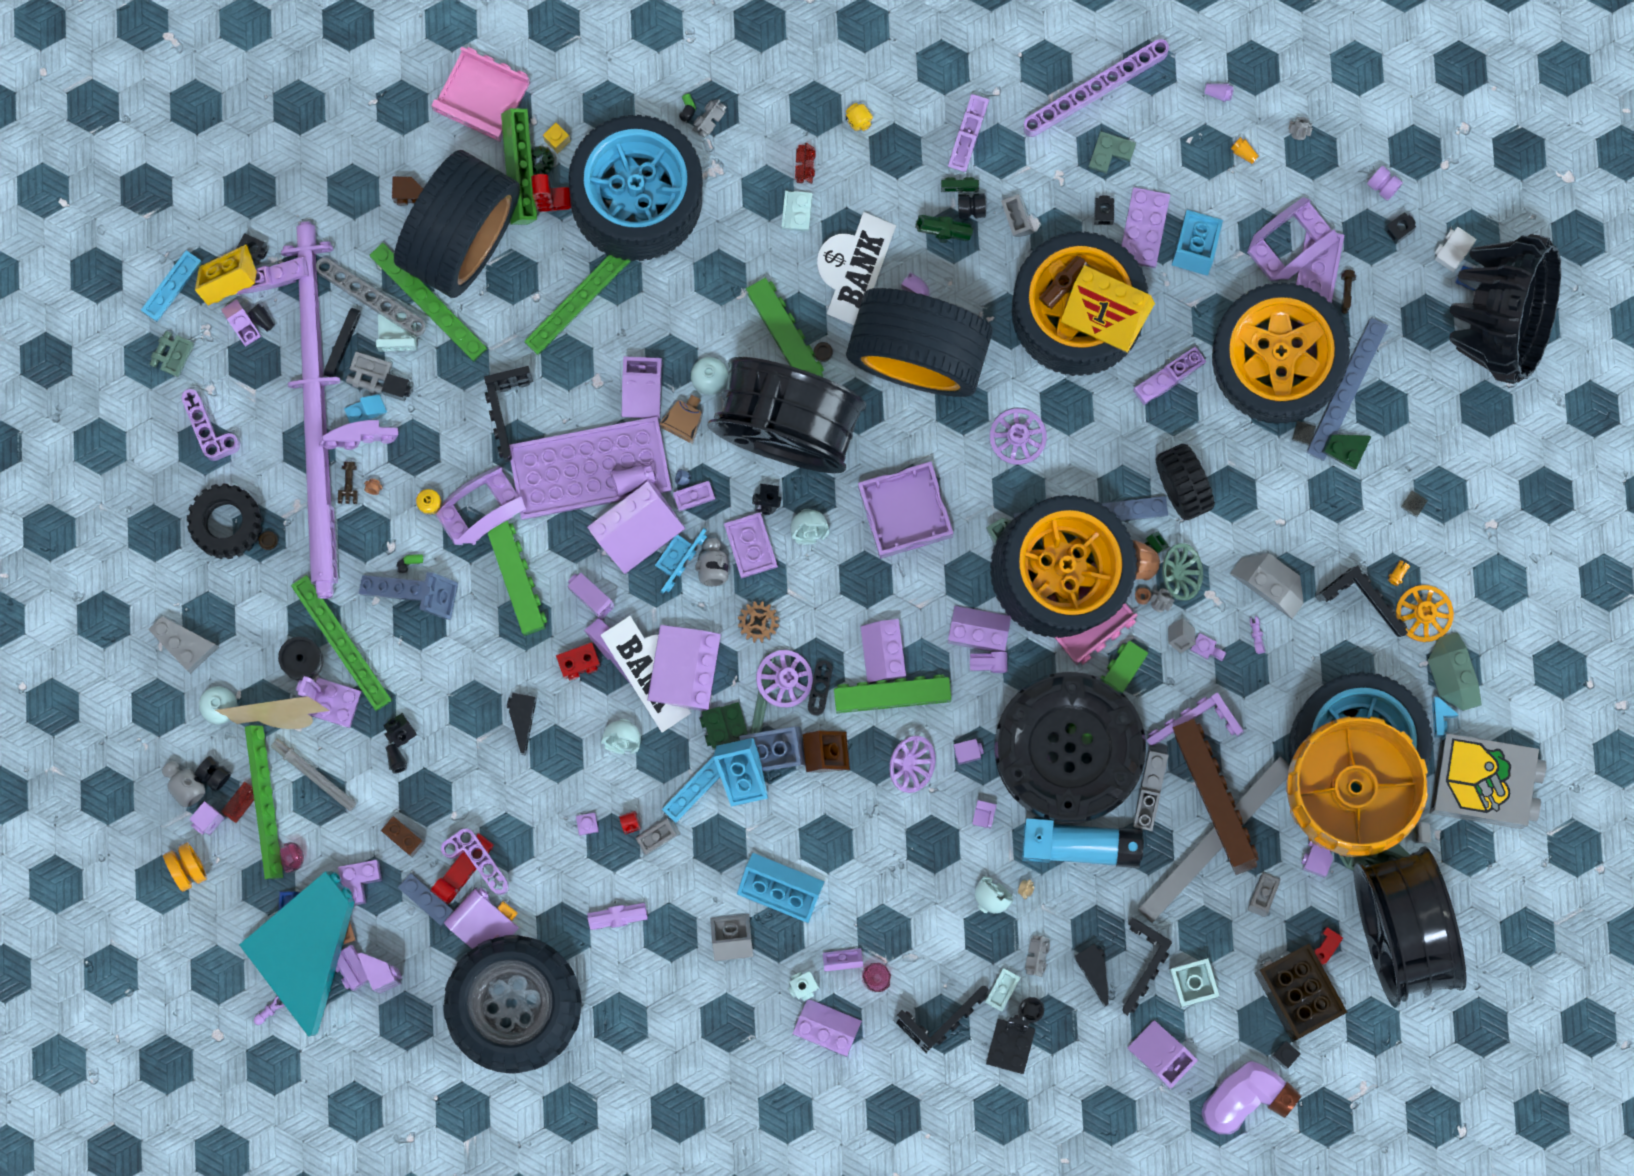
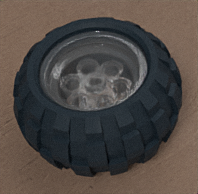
M505 935L488 939L478 944V946L458 961L446 984L443 1011L451 1038L470 1060L492 1071L516 1074L541 1068L566 1049L579 1025L582 999L573 969L555 949L534 938ZM522 980L523 988L516 991L513 987L514 982ZM499 984L503 985V994L496 995L494 992L495 987ZM534 994L537 997L536 1003L528 1005L527 997ZM509 999L512 1001L516 999L517 1005L515 1008L507 1007ZM492 1003L498 1005V1011L495 1014H490L488 1011V1007ZM524 1013H528L531 1016V1020L527 1024L521 1022V1016ZM504 1018L511 1019L512 1023L509 1028L502 1027L501 1022Z

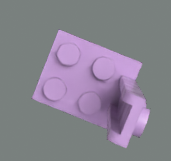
M305 676L303 680H299L296 688L300 697L308 696L330 710L308 715L346 728L351 727L362 691L321 678H317L315 683L311 678Z
M1217 692L1209 699L1204 697L1197 702L1198 706L1191 710L1189 707L1181 712L1182 717L1176 721L1174 718L1164 724L1165 728L1162 730L1155 729L1149 733L1147 742L1149 745L1154 746L1174 733L1172 727L1195 719L1215 705L1217 706L1215 711L1220 719L1225 718L1228 724L1225 726L1231 735L1235 734L1239 737L1244 731Z

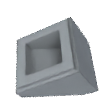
M1418 822L1416 824L1415 834L1417 843L1431 842L1429 823Z

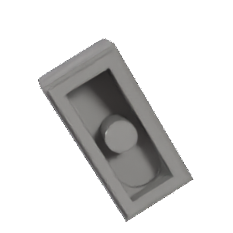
M667 818L638 836L636 840L644 854L647 855L680 835V832L673 820Z
M1263 872L1248 911L1266 917L1281 879Z

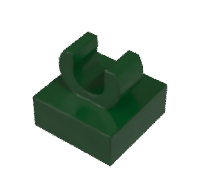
M1159 531L1146 538L1147 542L1144 543L1148 546L1151 545L1157 554L1170 547Z

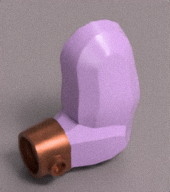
M1248 1061L1228 1075L1205 1101L1202 1108V1117L1204 1123L1211 1131L1217 1134H1232L1240 1128L1247 1115L1253 1112L1260 1103L1268 1105V1109L1285 1118L1298 1103L1302 1095L1288 1081L1285 1082L1272 1070L1259 1063Z

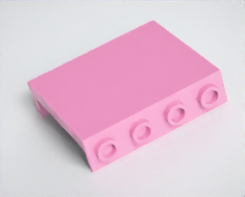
M461 47V54L438 99H434L431 107L434 112L501 142L503 138L501 113L510 108H518L530 85L528 75L519 70L517 72L511 70V67L505 63L498 64L490 56H481L470 47H467V49Z
M1070 582L1066 583L1065 588L1071 590L1072 584ZM1079 587V600L1090 591L1091 587ZM1055 593L1048 598L1051 601L1058 602ZM1125 603L1113 617L1102 624L1078 635L1063 638L1055 637V639L1076 665L1079 663L1084 665L1092 658L1090 655L1094 651L1099 653L1107 646L1105 643L1109 639L1114 641L1121 635L1120 631L1123 628L1129 629L1136 623L1135 619L1138 615L1134 614Z

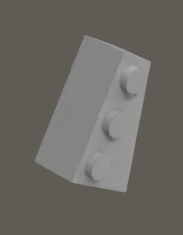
M163 616L148 629L190 674L219 648L216 644Z

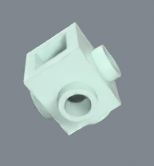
M810 971L803 975L799 972L792 976V981L789 982L791 986L788 988L793 998L797 997L798 1000L803 999V1001L814 996L813 992L819 990ZM805 984L806 988L801 990L799 989V985Z

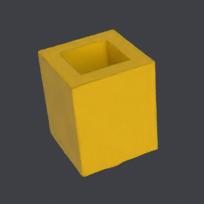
M557 123L543 134L544 141L557 154L571 142L570 136Z

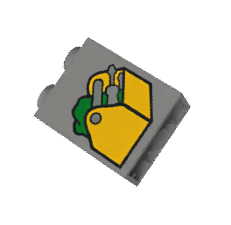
M1446 733L1440 741L1430 814L1523 829L1528 826L1529 821L1537 822L1539 818L1541 799L1533 798L1532 795L1534 782L1542 784L1544 781L1546 761L1538 759L1539 749Z

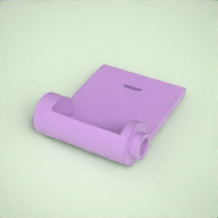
M475 888L444 921V924L472 949L488 939L513 935L519 929L516 924L490 903L489 894L483 888Z

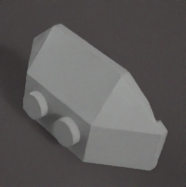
M1269 553L1241 558L1230 573L1291 619H1293L1304 604L1300 575Z

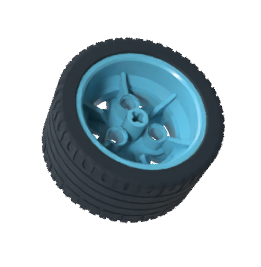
M647 115L619 116L620 118L615 117L610 121L603 122L602 125L596 126V129H592L589 135H586L583 141L579 143L578 148H576L569 168L571 210L582 235H585L588 242H591L601 252L604 251L605 254L612 255L614 258H621V260H651L654 257L658 258L661 255H666L669 251L676 249L677 246L679 247L688 238V235L692 233L693 228H695L702 208V167L700 159L696 155V150L692 147V143L687 140L684 134H681L679 129H675L673 125L667 124L666 121H661L659 118H651V116ZM633 158H645L649 161L639 166ZM614 165L616 175L603 179L606 172ZM650 171L652 175L646 177L643 175V172ZM664 172L667 173L671 185L660 181ZM615 183H620L622 187L619 189H615L612 187V185ZM602 199L612 201L609 209L604 205ZM646 202L648 206L641 208L639 203ZM656 205H667L659 215L657 214ZM633 214L637 222L626 220Z
M1369 672L1350 673L1349 675L1345 674L1341 675V677H1336L1322 685L1302 706L1295 717L1290 731L1289 757L1292 761L1299 746L1316 729L1336 719L1347 717L1342 714L1344 711L1359 709L1355 717L1369 718L1372 716L1378 718L1379 715L1399 732L1404 731L1413 740V746L1420 758L1425 760L1426 767L1428 768V761L1431 759L1433 747L1431 745L1433 742V736H1431L1432 729L1429 726L1428 715L1423 710L1424 707L1418 702L1417 697L1413 696L1412 692L1407 690L1404 685H1400L1398 681L1391 680L1387 676L1383 677L1380 674L1375 675ZM1352 783L1351 790L1355 793L1360 792L1359 784Z

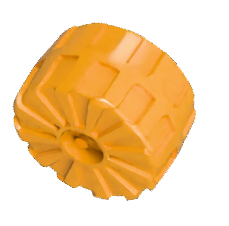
M1348 716L1336 719L1312 732L1302 742L1292 758L1286 780L1290 814L1295 824L1300 826L1309 840L1321 849L1325 848L1346 857L1369 856L1381 853L1402 841L1413 830L1422 815L1428 798L1426 779L1428 771L1425 760L1420 758L1412 744L1413 740L1404 731L1399 732L1392 726L1385 724L1383 719L1372 716L1369 718ZM1351 784H1359L1360 792H1353Z

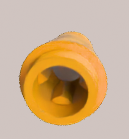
M1241 137L1230 148L1234 151L1235 155L1251 164L1259 157L1246 139L1243 140Z

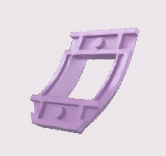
M1303 197L1288 207L1253 236L1247 253L1270 281L1291 279L1306 264L1323 253L1328 247L1338 242L1335 229L1331 230L1310 204L1311 200ZM1294 216L1315 243L1285 267L1264 239Z
M497 466L473 478L444 500L436 513V517L454 545H463V543H472L474 545L487 532L513 518V515L521 511L522 513L525 512L526 508L521 496L517 495L502 472V467ZM486 484L500 507L468 528L454 507V504L471 491Z

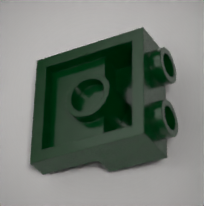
M739 702L702 711L703 716L699 717L702 728L706 727L708 735H704L707 746H712V750H715L718 745L740 741L739 736L748 735Z

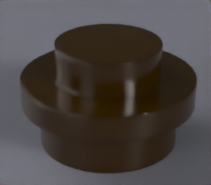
M265 531L259 536V545L264 550H272L278 544L276 534L271 531Z

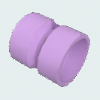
M1381 166L1367 183L1373 190H1380L1379 195L1386 201L1403 184L1398 177H1391L1390 171L1384 166Z

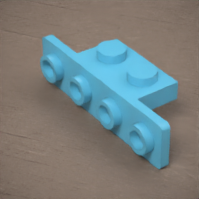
M703 528L693 544L677 535L668 545L655 567L670 576L660 593L670 592L675 584L673 579L676 575L680 577L686 568L683 566L687 559L691 561L696 554L694 550L696 545H702L707 535H705V532L707 530Z

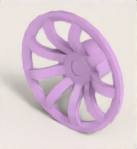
M1017 408L1005 411L995 419L990 430V444L993 451L1000 459L1010 464L1022 465L1034 461L1043 452L1046 445L1047 433L1042 420L1036 414L1026 409ZM1018 413L1029 415L1024 424L1019 423ZM1013 414L1015 425L1011 426L1003 418ZM1033 419L1040 426L1039 429L1028 430L1027 428ZM1000 422L1008 429V432L996 433L995 429ZM1042 433L1041 444L1030 438L1031 435ZM994 437L1007 438L1008 440L997 448ZM1026 443L1038 448L1037 452L1030 456L1027 450ZM1012 444L1011 457L1008 458L1001 452ZM1021 446L1026 459L1015 460L1017 449Z
M779 650L769 654L762 660L757 670L756 682L760 694L768 703L777 707L788 708L800 704L809 695L813 675L808 662L802 656L793 651ZM780 655L782 668L775 666L770 659ZM785 655L795 657L790 667L786 665ZM799 661L804 665L806 671L799 673L795 671ZM767 664L776 672L775 675L762 674L764 666ZM808 675V684L805 687L798 682V678ZM761 679L775 680V683L764 690ZM794 686L804 691L803 695L796 699L793 692ZM779 687L780 690L775 701L767 694ZM785 690H788L792 702L781 703Z
M921 736L907 737L898 744L892 754L889 768L890 777L895 787L903 792L913 793L921 790L933 775L936 756L932 744L926 738ZM913 741V747L911 750H908L905 744ZM919 741H921L925 745L921 750L916 752ZM929 750L930 758L918 759V757ZM930 764L928 773L917 765ZM894 767H895L897 770H899V771H898L897 773H895V774H894ZM914 771L925 777L920 784ZM903 775L904 782L900 785L896 779ZM909 776L914 783L912 788H906L909 783Z

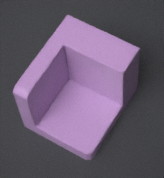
M978 800L972 824L991 829L997 804Z

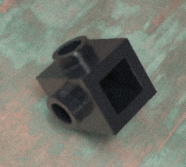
M760 484L755 489L752 497V504L755 505L754 511L760 512L763 515L773 514L781 504V497L778 496L779 486Z
M403 713L390 719L383 725L387 731L384 734L390 744L394 742L397 747L406 744L417 735Z

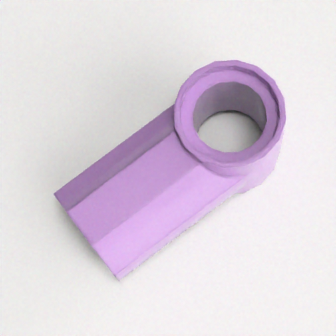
M1008 653L970 654V671L1008 672Z

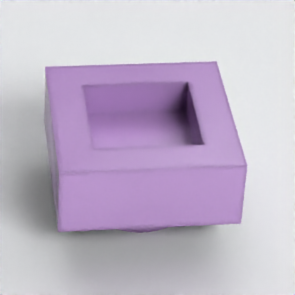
M595 813L576 816L579 836L599 832Z

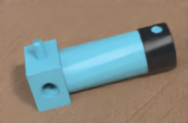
M1026 818L1022 861L1049 863L1050 860L1140 868L1144 846L1142 830L1053 824L1054 821Z

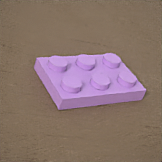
M760 512L724 523L741 579L778 567Z

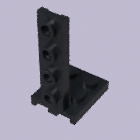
M529 366L484 376L488 392H485L487 404L491 403L492 410H489L491 422L495 421L496 428H493L495 439H499L501 445L497 448L500 458L503 457L505 462L511 461L512 455L496 391L506 392L511 390V387L529 386L531 382H534Z
M1358 565L1349 568L1315 595L1319 602L1324 600L1328 602L1339 595L1338 590L1346 589L1355 583L1397 637L1408 634L1405 623L1395 617L1394 609L1389 604L1386 605L1384 603L1381 592L1378 589L1374 590L1370 585V578L1365 573H1361L1363 571Z
M1133 917L1128 922V925L1131 926L1129 930L1139 936L1141 933L1148 936L1146 940L1155 946L1158 943L1161 945L1123 1007V1013L1127 1016L1130 1012L1133 1014L1137 1009L1139 1003L1136 1001L1139 996L1144 997L1148 991L1147 983L1150 979L1154 980L1159 970L1156 968L1160 962L1164 964L1169 956L1167 950L1172 944L1170 939Z
M981 986L931 1037L928 1036L929 1032L922 1025L918 1026L914 1022L915 1018L908 1011L904 1012L901 1010L893 1021L927 1053L936 1043L940 1045L947 1038L945 1034L949 1030L953 1032L961 1024L959 1020L963 1016L967 1018L974 1011L972 1007L976 1003L980 1005L988 997L986 993L989 989L986 986Z
M1014 1015L1008 1021L997 1020L986 1065L1024 1075L1036 1030L1028 1027L1029 1022L1026 1021L1025 1017Z

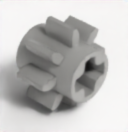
M1297 117L1295 121H1290L1289 133H1292L1294 139L1304 140L1306 135L1311 136L1312 124L1305 117Z
M1162 588L1160 591L1155 589L1149 601L1152 602L1151 606L1155 611L1163 612L1164 610L1169 611L1175 600L1172 599L1173 596L1167 589Z

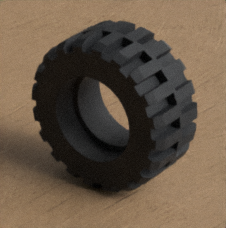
M1179 444L1159 453L1155 459L1159 477L1177 514L1183 520H1191L1211 511L1215 505L1212 489L1205 471L1191 447L1187 444Z
M222 483V486L212 485L211 489L207 490L205 488L202 490V495H196L193 499L195 501L194 504H190L188 509L190 514L187 515V522L189 523L187 528L192 540L206 554L213 555L219 559L223 557L233 559V556L237 555L240 557L244 555L243 552L246 550L249 552L253 548L251 545L254 542H258V534L262 533L263 529L261 526L263 522L261 510L251 495L239 486H230ZM222 505H233L242 514L241 527L234 535L228 538H217L208 529L210 514Z

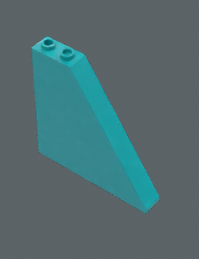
M325 871L239 944L308 1037L318 1034L355 900L352 898V892L342 885L340 876L332 871Z

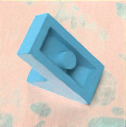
M380 395L362 397L360 402L344 408L350 423L367 421L387 412Z
M1434 697L1432 699L1434 738H1441L1445 735L1444 732H1447V721H1444V718H1456L1459 715L1439 697Z

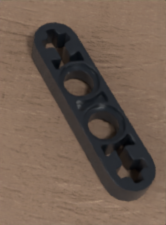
M355 308L349 310L326 364L325 376L335 377L359 322L360 310Z

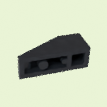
M512 693V698L509 697L507 701V709H509L520 753L526 756L537 699L533 696Z
M1093 944L1075 955L1074 959L1101 1003L1106 1007L1109 1001L1105 960L1103 958L1105 953L1100 946L1096 947Z

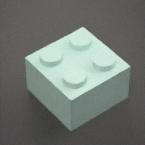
M1209 959L1169 970L1180 1008L1219 997Z

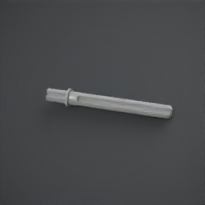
M278 738L272 743L271 748L278 752L284 761L287 760L347 810H353L356 802L293 751L294 748L290 749Z

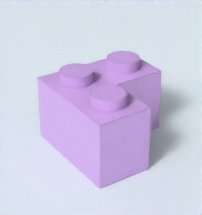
M373 860L338 867L341 878L340 882L352 892V898L355 900L354 906L366 904L363 884L382 881L379 861Z

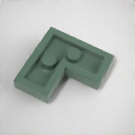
M1100 131L1089 168L1107 174L1112 156L1130 162L1136 142Z

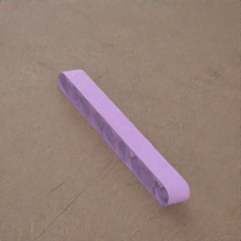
M1163 39L1155 40L1028 116L1024 121V133L1029 137L1037 136L1164 60L1169 50L1168 43ZM1162 47L1165 51L1158 53L1155 48ZM1145 56L1149 61L1143 63L1139 58ZM1130 66L1133 71L1126 72L1123 67ZM1113 75L1117 78V80L1111 82L1107 79V77ZM1093 85L1100 86L1101 90L1094 91L1091 87ZM1081 94L1085 97V99L1079 101L1075 98V96ZM1066 104L1069 106V109L1061 110L1059 106ZM1049 113L1053 118L1046 120L1043 115ZM1029 123H1034L1037 125V128L1031 130L1027 127V125Z

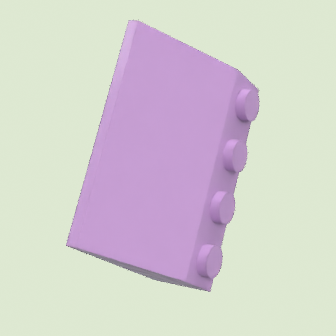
M648 481L587 527L624 574L628 573L686 529L654 483Z
M660 625L647 701L698 711L708 710L721 634Z

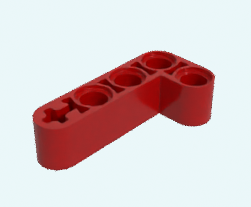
M546 174L531 176L532 194L537 211L549 212L571 209L568 187L551 188L549 177Z
M478 833L476 837L489 854L494 844ZM474 850L473 858H481L483 854L482 850ZM465 852L458 857L444 877L439 878L430 890L447 905L451 903L477 869Z

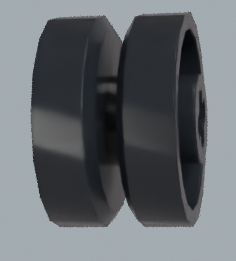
M293 637L281 646L278 653V662L281 669L291 679L299 682V680H303L304 676L314 679L321 672L324 657L321 649L311 639ZM300 656H303V660L299 662Z

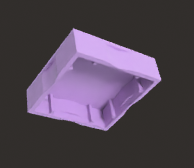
M932 462L910 467L893 475H883L858 483L860 496L880 559L953 538L954 533L939 493V485Z

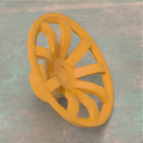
M1420 585L1409 589L1401 596L1396 607V618L1398 620L1407 621L1416 618L1417 621L1408 631L1406 628L1408 632L1406 635L1415 641H1435L1448 632L1453 622L1454 612L1450 599L1443 591L1430 585ZM1418 590H1429L1426 601L1420 598ZM1433 592L1443 598L1436 604L1431 602ZM1413 593L1418 604L1413 605L1404 600ZM1445 603L1447 604L1449 614L1437 612V608ZM1404 606L1414 610V613L1401 616V607ZM1436 617L1448 619L1444 629L1437 623ZM1421 623L1423 624L1424 637L1413 634ZM1429 623L1439 632L1437 635L1429 637Z

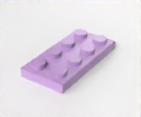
M1133 187L1122 247H1125L1134 256L1139 265L1156 268L1170 194Z

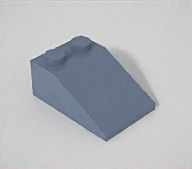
M800 726L739 736L740 740L754 739L763 772L805 765L804 745Z

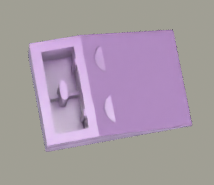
M623 357L622 417L651 418L658 416V419H660L662 358Z
M1155 1020L1127 1048L1169 1090L1198 1061Z

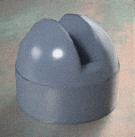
M679 469L675 476V483L687 485L690 482L688 478H691L689 472Z

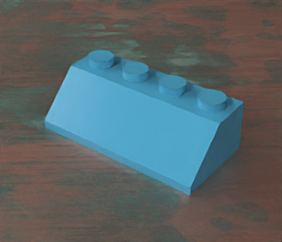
M752 853L745 868L737 895L809 923L825 881Z

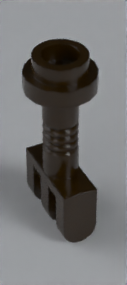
M1344 270L1343 274H1341V279L1345 281L1341 312L1343 314H1347L1351 307L1352 281L1356 280L1355 271Z
M344 462L342 470H345L344 490H338V504H342L343 496H345V504H350V496L353 497V504H357L358 491H352L353 470H357V466H355V462Z

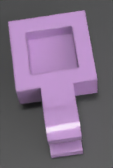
M1199 633L1195 641L1196 645L1192 646L1190 651L1206 660L1211 655L1223 661L1226 652L1215 648L1216 641Z

